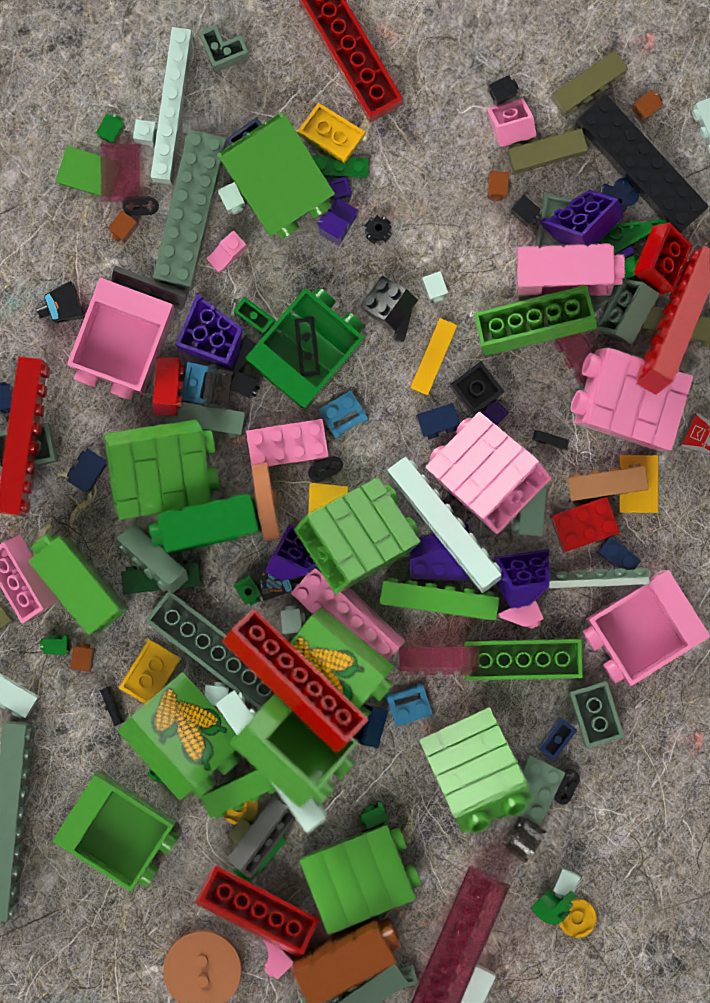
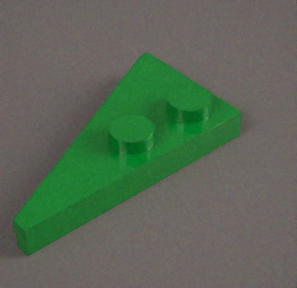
M656 219L651 220V222L639 223V221L616 224L599 243L613 246V253L616 255L648 237L653 226L668 222Z

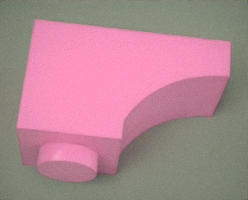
M233 230L219 243L218 247L206 260L220 274L248 248Z
M262 939L268 950V959L264 963L266 967L264 970L271 978L274 976L278 979L293 965V957L287 951Z

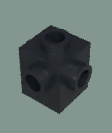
M377 215L374 219L371 217L365 224L366 238L371 243H377L379 246L383 241L386 243L392 236L391 222L384 216L380 218ZM379 225L382 230L376 231L375 227Z

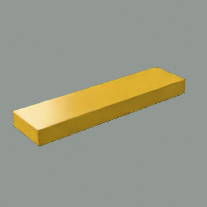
M442 318L439 319L410 389L428 396L457 328L456 324Z

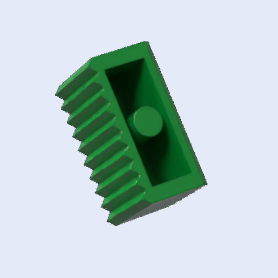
M243 297L234 309L235 316L244 320V323L247 322V325L253 327L254 330L256 329L262 336L275 324L274 318L246 297Z

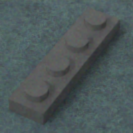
M115 266L113 269L111 282L171 303L179 310L184 308L187 292Z

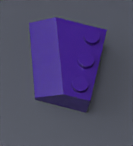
M588 190L570 201V206L563 210L559 208L554 211L555 215L549 219L543 218L540 220V224L561 244L566 246L586 245V247H589V245H597L624 215L618 199Z
M197 293L175 345L183 353L232 370L239 355L243 329Z
M290 524L273 552L265 573L282 581L307 575L317 568L314 560L294 531L295 526Z
M465 524L466 527L464 529L469 534V526ZM435 534L420 537L419 540L421 542L410 551L409 579L468 581L466 572Z
M549 549L494 557V563H497L502 570L501 580L497 584L511 609L530 606L549 587Z

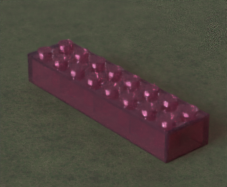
M469 866L411 1003H461L511 885L484 870Z

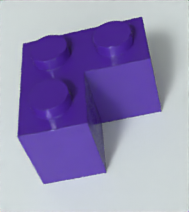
M338 198L336 203L332 202L327 215H322L318 222L319 234L322 237L340 246L358 215V209Z

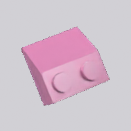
M524 98L487 109L495 138L500 147L536 137L534 117Z
M536 601L530 606L512 609L509 607L497 613L499 618L523 627L528 626L530 629L540 625V621L544 619Z

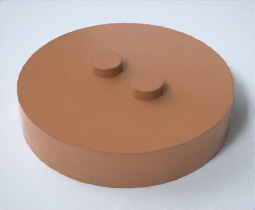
M268 462L253 464L254 488L264 540L266 542L281 539L277 509H280L276 491L273 490Z
M210 929L190 931L178 938L168 951L163 967L164 981L169 993L179 1003H226L237 990L241 979L242 961L239 951L234 943L220 932Z

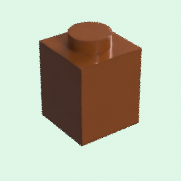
M651 89L637 100L631 109L643 123L662 108L663 100L657 92L654 93Z
M489 172L487 198H491L492 201H503V199L507 198L509 172Z
M121 210L108 227V230L111 232L109 236L117 242L121 240L125 243L139 225Z
M80 642L79 646H73L70 669L86 672L92 671L95 648H90L91 644Z

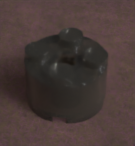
M523 817L515 823L513 827L515 831L511 836L508 835L502 844L505 846V850L523 863H526L529 860L526 856L529 853L531 855L535 853L544 839L542 834H546L547 831L528 818Z

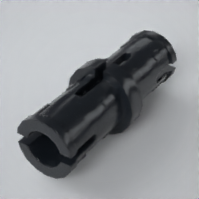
M108 686L99 690L106 705L105 710H108L113 726L124 723L125 720L119 708L120 703L116 701L112 687Z

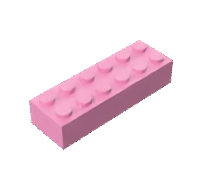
M318 567L308 573L291 592L312 614L322 607L325 608L386 660L405 643V640L350 587L335 595Z

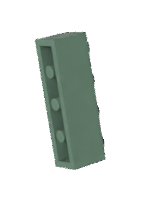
M182 402V407L178 408V415L166 416L165 423L169 424L196 419L202 430H211L214 436L223 433L226 434L227 438L237 439L238 436L243 434L246 413Z
M133 524L117 538L118 550L124 556L128 555L137 568L141 567L149 579H155L157 585L163 591L167 590L172 595L189 580L186 570L165 553L162 548L154 547L152 540L136 525Z
M395 963L359 985L357 984L347 989L348 992L345 995H337L331 1002L380 1003L408 984V979L398 964Z

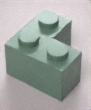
M216 25L198 32L214 73L250 59L249 52L241 35L223 42Z

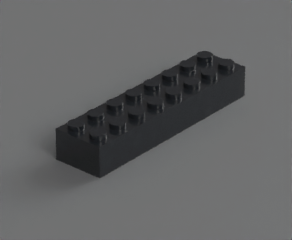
M607 94L602 96L577 119L575 125L579 129L582 128L583 134L622 177L628 180L633 189L639 192V195L662 220L670 222L680 233L707 210L709 205Z

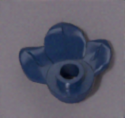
M625 178L617 180L614 186L603 184L601 189L602 194L616 198L622 203L620 205L622 212H625L628 206L635 205L639 198V192L630 191V183Z

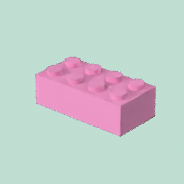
M323 419L246 431L251 465L268 462L269 468L329 458Z
M18 535L0 544V587L23 624L37 617L59 602V600L29 564L28 561L33 558V555L21 535Z

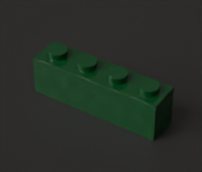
M194 560L183 561L181 566L186 570L189 580L180 588L202 586L199 563H195ZM130 566L125 567L126 571H121L123 594L162 590L157 585L155 579H149L145 575L143 569Z

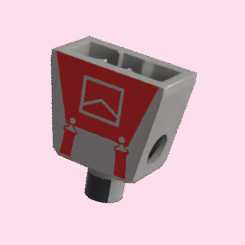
M694 413L678 447L710 455V421L699 413Z

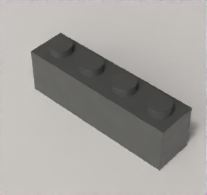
M273 796L227 860L239 871L252 878L296 818L290 808Z

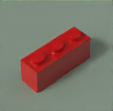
M157 357L153 394L154 415L177 416L178 408L182 407V397L179 396V392H183V381H180V377H184V365L180 364V358Z

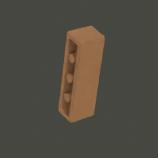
M640 463L629 465V469H621V466L612 467L610 472L602 473V469L590 471L591 475L583 476V472L571 474V478H568L572 502L648 490L645 466H641Z

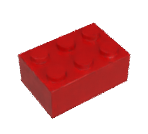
M670 222L653 226L633 273L646 285L658 292L659 295L674 292L693 245Z
M607 497L550 516L563 553L620 533Z

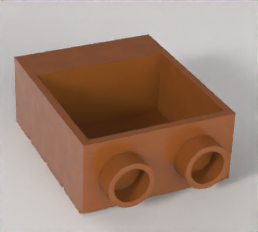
M376 915L356 923L354 926L346 927L335 933L334 937L331 935L315 944L313 948L312 946L307 948L302 956L293 957L292 974L308 1003H323L396 963L394 950L402 946L399 941L400 936L390 917L380 921Z

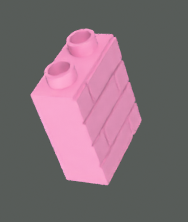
M610 244L589 245V247H586V245H568L565 248H562V246H541V248L518 247L519 298H536L584 285L588 286L590 296H610L614 285H622V279H624V255H614L613 246H610Z
M99 278L67 363L69 367L77 370L74 380L91 387L96 386L98 378L110 382L112 387L109 393L130 401L134 392L144 395L155 368L157 357H159L176 312L173 304Z
M612 348L598 349L595 351V354L589 353L583 363L582 375L588 376L584 391L578 390L572 400L571 412L576 413L574 424L656 451H672L693 376L677 371L674 381L655 395L636 384L639 378L637 373L641 366H644L645 360Z
M478 412L473 418H467L459 424L456 431L457 435L446 446H439L432 452L430 463L425 468L447 491L493 532L498 534L547 484L551 477L536 458L481 412Z
M669 570L660 571L651 577L650 584L636 586L587 617L585 620L590 627L582 631L585 639L594 651L603 647L610 658L609 661L603 664V667L613 683L617 684L623 680L629 686L636 684L710 637Z

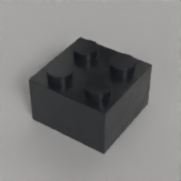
M381 276L360 307L371 318L396 331L418 299L406 288Z
M482 361L453 381L449 386L472 417L505 392Z

